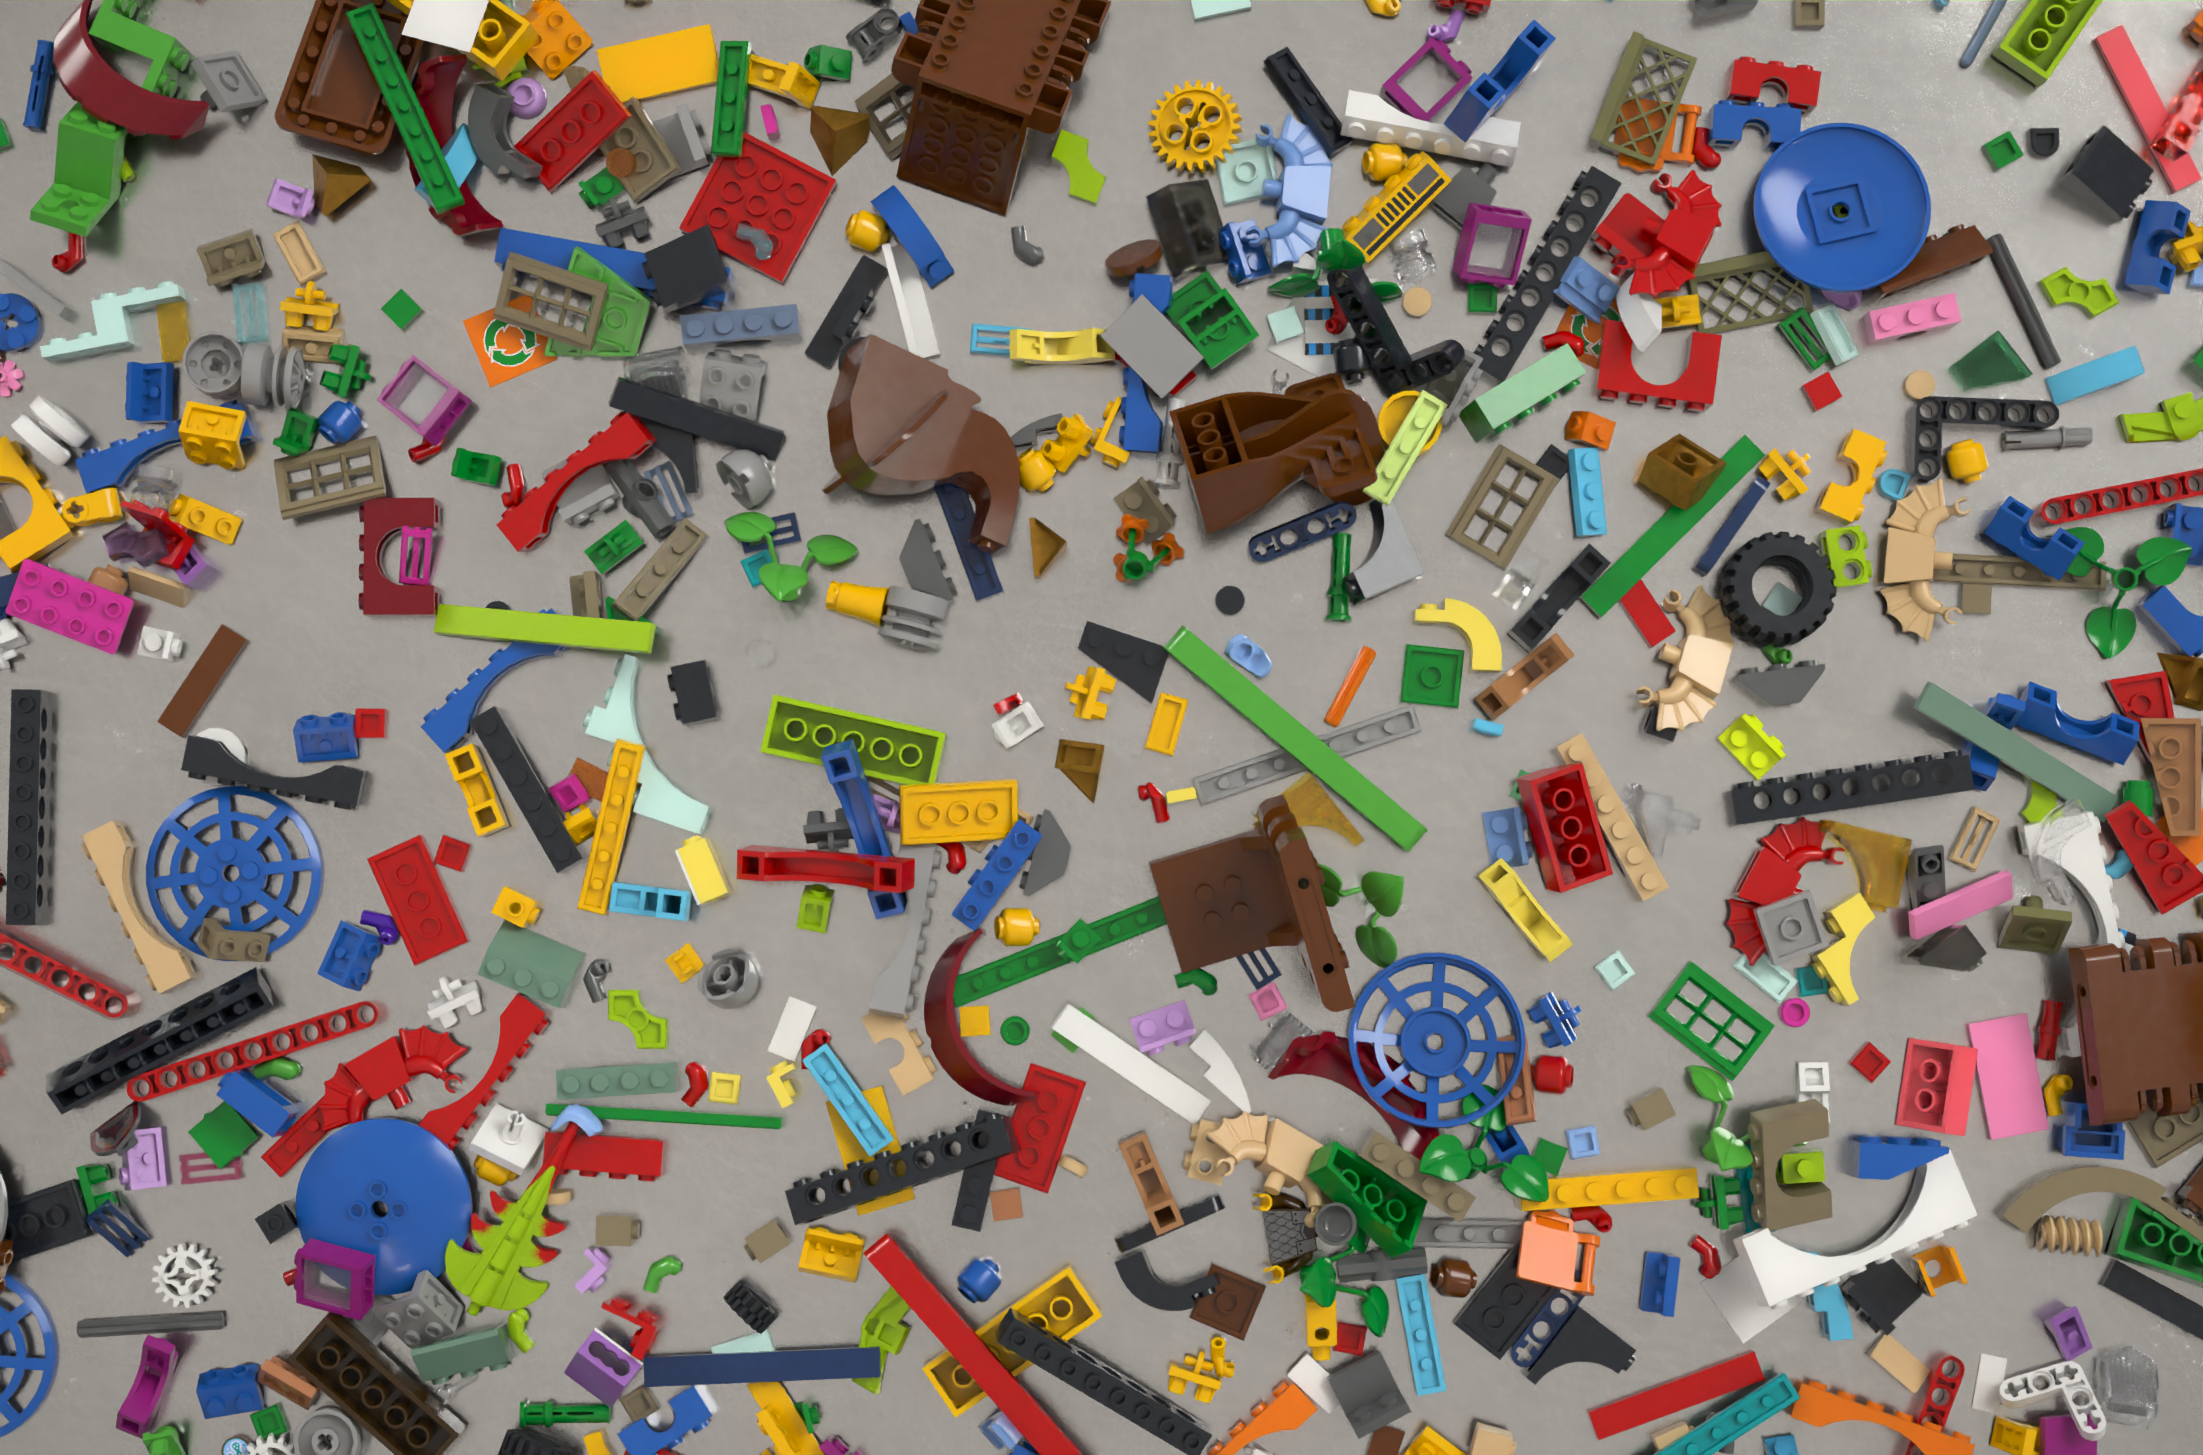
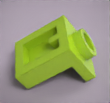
M820 884L805 885L796 928L825 934L834 890L827 889L826 886Z

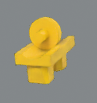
M2189 221L2184 239L2176 238L2177 242L2173 243V254L2169 255L2172 264L2179 262L2186 272L2194 270L2201 265L2202 260L2199 254L2203 253V225L2196 227L2192 221Z
M308 281L306 289L296 288L295 296L305 297V299L287 296L285 301L280 302V310L285 311L287 326L302 327L304 325V314L314 315L313 329L328 331L331 328L333 316L339 312V303L315 300H325L326 292L318 291L316 282Z
M1698 294L1654 299L1662 306V329L1702 323Z
M1077 413L1072 418L1062 417L1057 424L1056 430L1060 433L1057 440L1048 439L1041 446L1043 454L1063 473L1076 460L1079 454L1088 457L1091 453V449L1086 444L1091 439L1094 431L1085 423L1084 418Z
M1775 448L1768 453L1769 457L1759 467L1768 480L1780 470L1788 478L1776 488L1785 501L1796 496L1798 493L1802 495L1809 489L1794 471L1798 469L1804 477L1811 472L1804 463L1810 458L1808 453L1800 458L1792 449L1786 454L1793 462L1790 466Z
M1088 666L1085 676L1077 674L1074 684L1066 682L1064 688L1072 691L1069 702L1076 704L1074 717L1086 720L1105 718L1108 709L1107 705L1097 702L1096 699L1099 691L1111 694L1116 683V679L1106 674L1105 669Z
M1199 1351L1197 1358L1185 1356L1183 1364L1193 1366V1370L1170 1363L1168 1374L1170 1375L1168 1391L1183 1395L1187 1381L1198 1384L1194 1399L1208 1404L1213 1398L1215 1390H1220L1222 1381L1220 1378L1200 1372L1201 1369L1212 1372L1214 1366L1213 1363L1203 1361L1205 1357V1352Z

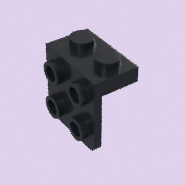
M1893 1258L1880 1264H1876L1875 1261L1866 1264L1867 1269L1865 1271L1855 1274L1840 1288L1847 1295L1844 1298L1846 1303L1855 1312L1860 1309L1867 1317L1864 1322L1876 1334L1880 1331L1887 1336L1896 1328L1892 1323L1922 1295V1289Z

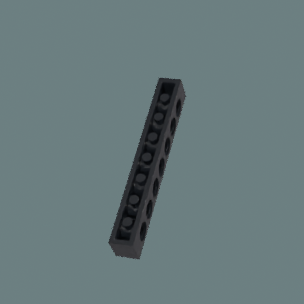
M1591 166L1587 173L1583 170L1581 171L1574 183V186L1578 188L1573 198L1569 195L1566 196L1559 208V211L1563 212L1558 222L1552 220L1544 233L1548 240L1543 247L1537 245L1529 259L1534 262L1529 272L1524 269L1522 270L1515 284L1519 287L1514 297L1508 294L1500 307L1504 314L1499 322L1493 319L1485 333L1489 336L1485 346L1478 344L1474 351V354L1483 358L1479 369L1483 370L1482 376L1497 385L1505 381L1556 294L1553 291L1559 288L1562 283L1560 280L1574 256L1578 257L1621 186V182L1594 166ZM1581 195H1592L1595 199V205L1592 207L1583 205ZM1576 219L1580 223V230L1576 232L1570 231L1566 226V220ZM1555 243L1562 244L1565 247L1566 254L1560 257L1554 255L1551 251V245ZM1545 268L1549 270L1551 279L1549 281H1541L1536 275L1537 269ZM1522 294H1533L1536 298V305H1525L1521 299ZM1507 319H1519L1522 324L1521 330H1510L1507 326ZM1496 342L1503 343L1507 348V354L1504 356L1495 355L1492 351V344Z
M11 689L6 925L45 924L50 692L45 690Z
M1961 750L1944 752L1943 759L1932 760L1931 755L1914 757V763L1903 765L1902 759L1884 761L1885 767L1873 769L1872 763L1854 766L1855 772L1843 773L1842 768L1825 770V776L1816 778L1813 777V772L1795 775L1796 781L1784 782L1783 777L1766 779V785L1755 786L1754 781L1737 783V789L1731 790L1736 824L1742 825L1974 790L1969 755L1962 756ZM1939 765L1946 767L1949 771V777L1943 783L1935 781L1932 777L1933 769ZM1907 770H1914L1919 775V782L1914 787H1908L1903 783L1902 776ZM1883 774L1888 777L1890 785L1886 791H1877L1873 787L1872 782L1876 775ZM1847 779H1855L1860 784V791L1857 795L1849 796L1843 791V784ZM1819 783L1827 784L1831 791L1829 798L1818 800L1813 794L1815 785ZM1791 787L1798 789L1801 793V800L1795 805H1790L1784 800V792ZM1759 792H1766L1772 798L1771 805L1766 809H1760L1754 803V798Z
M257 967L46 1074V1093L59 1112L64 1114L273 1007L271 988Z
M999 1113L983 1117L982 1124L973 1126L972 1122L955 1127L956 1133L947 1136L945 1132L928 1136L929 1142L921 1145L914 1141L900 1146L902 1150L900 1152L891 1154V1151L888 1150L873 1155L874 1161L865 1164L863 1159L851 1162L846 1165L847 1170L837 1173L836 1169L820 1173L821 1179L810 1182L809 1178L793 1182L794 1188L786 1190L785 1194L794 1224L804 1225L1019 1152L1020 1148L1010 1117H1000ZM982 1132L986 1133L989 1138L988 1145L985 1148H981L978 1144V1136ZM955 1141L961 1146V1153L957 1158L952 1156L950 1151L951 1145ZM927 1151H930L934 1156L933 1164L930 1167H927L923 1161L924 1154ZM900 1160L904 1161L907 1167L906 1173L903 1176H900L896 1171L897 1163ZM874 1169L879 1173V1181L875 1186L869 1180V1175ZM846 1179H849L852 1183V1190L848 1195L842 1189V1184ZM819 1188H822L825 1192V1200L821 1204L817 1202L815 1197L816 1191Z
M1011 1307L994 1332L999 1344L1187 1455H1200L1213 1436L1207 1424Z

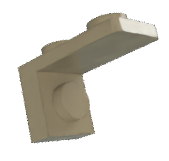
M204 918L197 945L209 959L264 962L271 937L268 933L225 930L216 919Z

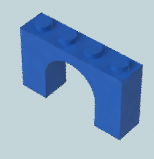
M1533 20L1516 38L1494 69L1488 75L1484 72L1468 88L1444 122V125L1466 143L1532 73L1556 38L1536 20Z
M2165 585L2157 587L2137 605L2183 656L2194 655L2198 657L2203 653V616H2198L2188 611Z

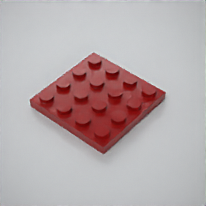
M744 132L742 157L716 158L679 229L687 234L709 225L719 251L783 284L837 180Z

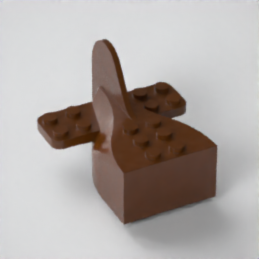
M1335 373L1293 384L1285 390V395L1264 392L1230 393L1169 411L1184 466L1207 534L1227 528L1253 515L1301 479L1308 482L1319 490L1323 496L1329 497L1334 502L1343 500L1353 506L1372 499V497L1362 491L1377 481L1378 474L1376 468L1384 456L1377 421L1369 403L1355 391L1345 389L1341 377Z

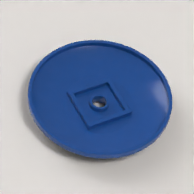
M1829 123L1811 127L1797 133L1780 145L1771 155L1756 185L1754 218L1759 237L1765 249L1787 274L1808 286L1820 290L1839 293L1859 292L1875 288L1891 280L1913 261L1928 233L1931 220V199L1927 182L1919 165L1897 141L1867 126L1853 123ZM1838 205L1843 206L1847 209L1848 216L1837 218L1833 214L1832 208Z
M372 1118L358 1121L338 1130L322 1142L313 1152L302 1171L298 1183L296 1218L304 1244L312 1238L376 1255L374 1292L376 1295H394L412 1291L417 1274L424 1270H428L437 1278L446 1270L445 1251L448 1241L453 1239L462 1248L467 1239L471 1224V1190L460 1161L446 1143L435 1134L405 1120ZM376 1201H382L387 1205L388 1212L386 1216L381 1217L375 1214L373 1205ZM317 1262L328 1275L351 1288V1271Z

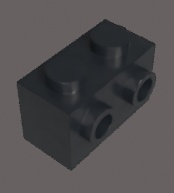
M701 660L671 667L672 674L667 675L670 691H676L678 703L673 704L676 720H682V724L688 726L720 719L708 661Z

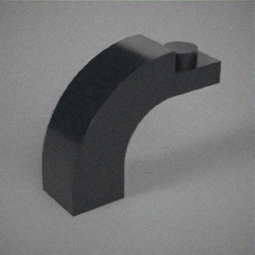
M1141 1251L1115 1262L1119 1275L1128 1290L1143 1303L1160 1310L1182 1311L1197 1307L1198 1303L1194 1296L1198 1293L1201 1299L1216 1293L1215 1286L1221 1284L1217 1273L1183 1286L1168 1284L1155 1274L1146 1251Z

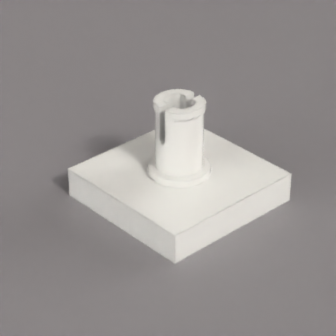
M496 1103L472 1140L469 1150L522 1176L544 1141L545 1132L549 1129L527 1119L522 1113L519 1115L518 1111H511Z

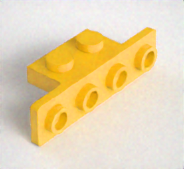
M780 1381L747 1384L749 1391L761 1408V1411L756 1414L759 1419L757 1420V1425L764 1435L770 1436L775 1444L773 1445V1450L776 1455H826L819 1448L820 1444L813 1433L808 1434L805 1420Z

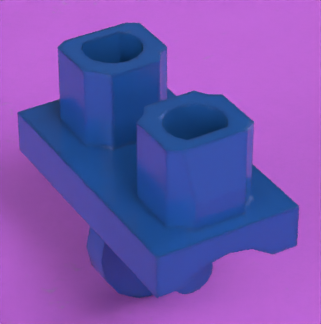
M1553 992L1544 995L1539 1000V1003L1529 1010L1536 1024L1546 1019L1550 1020L1553 1028L1542 1034L1548 1048L1562 1044L1566 1047L1577 1039L1572 1028L1580 1025L1576 1014L1582 1011L1580 1005L1571 1008L1567 999L1558 1003Z

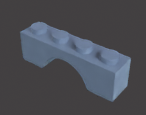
M797 304L680 316L682 344L686 350L716 347L723 343L741 340L778 341L802 338Z

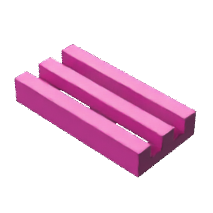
M403 526L399 583L429 585L432 528L421 530V527L409 529V526ZM408 537H414L411 577H406ZM420 538H425L423 578H418Z

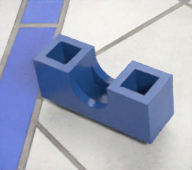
M1720 100L1718 104H1714L1710 109L1708 144L1737 146L1742 140L1743 126L1756 124L1762 127L1766 133V148H1779L1785 141L1801 131L1802 109H1796L1793 104L1787 103L1776 104V107H1764L1765 103L1748 102L1747 106L1735 105L1736 102L1732 100Z
M2146 200L2144 209L2140 214V225L2137 237L2133 242V252L2130 264L2126 269L2124 284L2142 293L2170 295L2176 266L2160 258L2159 253L2166 241L2173 238L2184 239L2191 213L2189 209L2178 202Z
M2009 496L1997 511L1984 534L1991 537L1996 544L2003 545L2016 553L2020 559L2029 561L2040 568L2045 575L2060 581L2085 543L2061 527L2052 538L2041 539L2035 536L2029 527L2030 518L2035 511Z
M691 1385L667 1401L673 1412V1422L667 1430L655 1432L648 1427L643 1418H640L616 1433L629 1455H658L657 1451L667 1446L670 1450L683 1442L682 1435L691 1429L695 1434L709 1425L707 1419L712 1414L694 1385Z

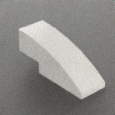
M1633 272L1616 294V302L1622 321L1638 350L1644 352L1662 332V306L1651 295L1644 293L1629 294L1634 275Z
M1203 1029L1189 1045L1197 1055L1210 1065L1203 1076L1243 1112L1250 1113L1251 1107L1240 1075L1219 1043Z

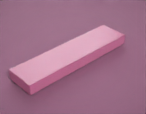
M2004 870L1908 911L1910 936L1915 940L1921 939L2013 899L2012 874Z

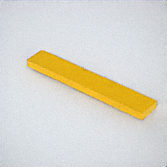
M616 739L577 909L604 916L608 912L612 884L615 882L646 749L645 745Z

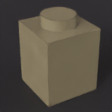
M1660 1087L1628 1103L1631 1110L1627 1111V1114L1633 1126H1639L1644 1131L1676 1115L1664 1089Z
M598 1214L596 1216L595 1246L634 1245V1239H639L640 1223L635 1222V1215Z
M774 1218L744 1239L747 1244L743 1247L752 1261L757 1259L761 1264L788 1246L792 1241L777 1218Z

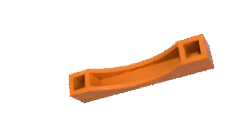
M1811 1379L1809 1385L1801 1384L1798 1393L1800 1399L1795 1402L1791 1414L1792 1418L1817 1427L1847 1420L1869 1421L1885 1425L1907 1437L1925 1455H1972L1976 1445L1970 1443L1971 1436L1954 1431L1952 1436L1942 1433V1426L1926 1420L1924 1425L1912 1422V1415L1896 1410L1895 1415L1883 1411L1884 1405L1867 1400L1866 1405L1854 1401L1856 1395L1842 1390H1838L1837 1395L1826 1391L1827 1385Z
M1283 1381L1273 1390L1272 1394L1274 1397L1267 1404L1263 1401L1260 1402L1250 1412L1253 1416L1245 1424L1242 1421L1237 1423L1228 1432L1231 1437L1223 1444L1220 1441L1217 1442L1206 1454L1234 1455L1249 1442L1261 1436L1283 1430H1296L1318 1410L1317 1406L1294 1381L1288 1384Z

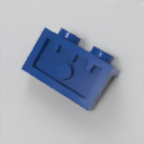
M1254 219L1239 223L1229 222L1219 229V241L1222 248L1226 250L1229 259L1228 269L1231 276L1235 278L1237 285L1268 277L1272 274L1263 245L1261 244L1258 247H1251L1249 245L1250 241L1259 238V235L1255 233L1246 235L1248 228L1257 227Z
M2182 503L2170 505L2169 509L2165 511L2163 520L2164 527H2167L2166 537L2180 540L2192 547L2193 550L2186 566H2202L2203 508L2183 506Z
M338 712L327 717L305 715L297 719L293 734L298 763L357 758L358 749L354 730L355 715Z
M341 920L317 974L342 987L360 991L362 985L367 980L374 958L379 953L381 945L379 939L381 937Z
M1654 1252L1646 1253L1640 1310L1674 1317L1680 1257Z

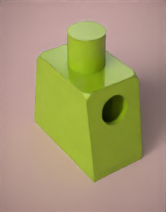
M1823 1149L1786 1151L1777 1164V1183L1794 1184L1825 1181ZM1779 1163L1781 1166V1175L1779 1172Z

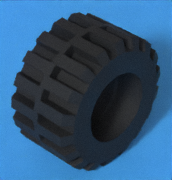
M508 1429L498 1452V1455H576L566 1445L524 1429Z

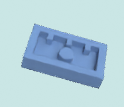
M1519 807L1482 813L1490 865H1493L1500 858L1511 868L1529 865L1528 859L1533 858L1530 841H1525L1523 830L1528 829L1525 812H1520Z

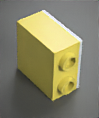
M696 835L682 842L684 847L675 850V853L697 905L704 906L732 894V889L711 839H702V836Z

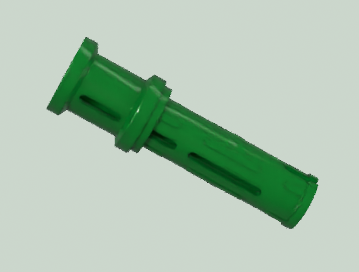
M1339 532L1333 534L1331 588H1328L1326 596L1329 597V612L1325 616V620L1329 622L1352 621V617L1349 616L1350 597L1346 593L1345 581L1343 579L1350 573L1352 534Z
M521 1401L519 1412L520 1428H525L526 1425H545L546 1428L554 1426V1423H610L611 1409L607 1405H554V1402L546 1401L545 1404H527L526 1401ZM569 1413H593V1415H568V1414H569Z

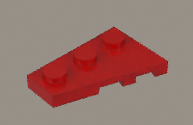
M2166 671L2107 680L2106 683L2124 716L2140 722L2138 741L2149 762H2151L2140 718H2175Z

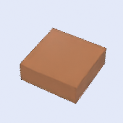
M1019 1188L990 1192L994 1222L1023 1217Z

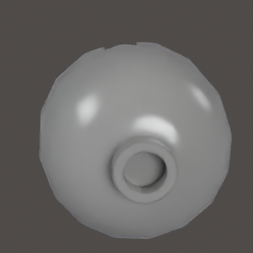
M746 449L734 450L716 463L717 472L724 485L730 483L736 491L731 493V495L741 505L750 509L767 497L772 487V475L770 473L772 466L764 455L758 456L755 452Z
M725 949L715 953L711 957L713 961L707 967L703 965L700 970L698 989L710 1003L721 1009H736L745 1005L752 999L758 987L756 967L747 955L737 949Z

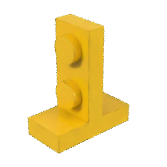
M750 55L749 86L790 98L800 107L811 109L821 84L800 64L791 61L788 65L757 55Z
M1996 1416L1990 1446L2013 1455H2040V1427L2017 1423L2010 1419Z

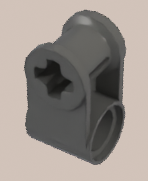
M882 8L866 21L854 27L846 35V39L849 42H853L861 53V59L866 61L897 37L902 29V25L897 13L893 9ZM886 17H891L895 20L894 26L889 30H884L880 27L881 21ZM861 37H863V38L865 39V41L868 43V45H866V44L863 42V40L861 39Z

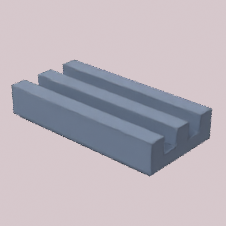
M670 460L643 472L645 478L653 482L652 476L657 474L675 516L671 517L675 523L694 515ZM668 470L686 510L685 512L680 513L663 471ZM659 493V495H658L657 498H658V500L660 501V503L663 505V507L665 508V510L667 511V509H666V507H665V505H664V502H663V500H662V498H661V496H660V493Z

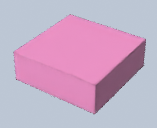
M1275 982L1248 995L1261 1021L1288 1008Z

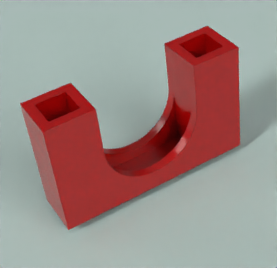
M1606 319L1602 325L1593 393H1600V398L1608 400H1618V396L1630 397L1629 402L1646 404L1647 400L1658 401V406L1675 408L1676 404L1687 405V410L1704 412L1705 408H1710L1714 401L1722 335L1693 331L1689 335L1685 367L1680 378L1667 385H1654L1643 380L1636 373L1632 365L1631 351L1633 340L1624 323Z

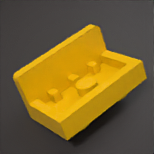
M822 1227L807 1228L798 1271L856 1283L864 1240L850 1233L842 1235L830 1233L828 1229Z

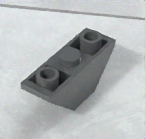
M919 518L913 523L899 557L900 563L911 588L945 599L950 604L955 602L952 595L957 593L952 578L948 577L945 579L941 570L946 564L940 550L934 552L930 541L934 540L935 537L929 523L923 525Z
M1816 660L1798 662L1799 667L1788 669L1787 663L1770 665V671L1758 672V667L1740 669L1741 675L1734 676L1733 682L1766 708L1793 705L1803 700L1826 669L1825 664L1816 665Z
M1044 809L1043 815L1037 814L1034 829L1042 835V838L1026 859L1031 861L1029 872L1023 871L1019 888L1024 889L1023 895L1025 896L1033 895L1063 877L1066 872L1072 846L1050 810Z
M1942 844L1913 849L1907 859L1908 889L1913 909L1946 896L1944 847Z

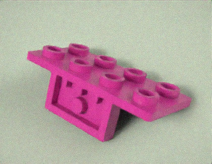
M24 559L9 599L6 613L99 650L115 654L134 605V600L33 560Z

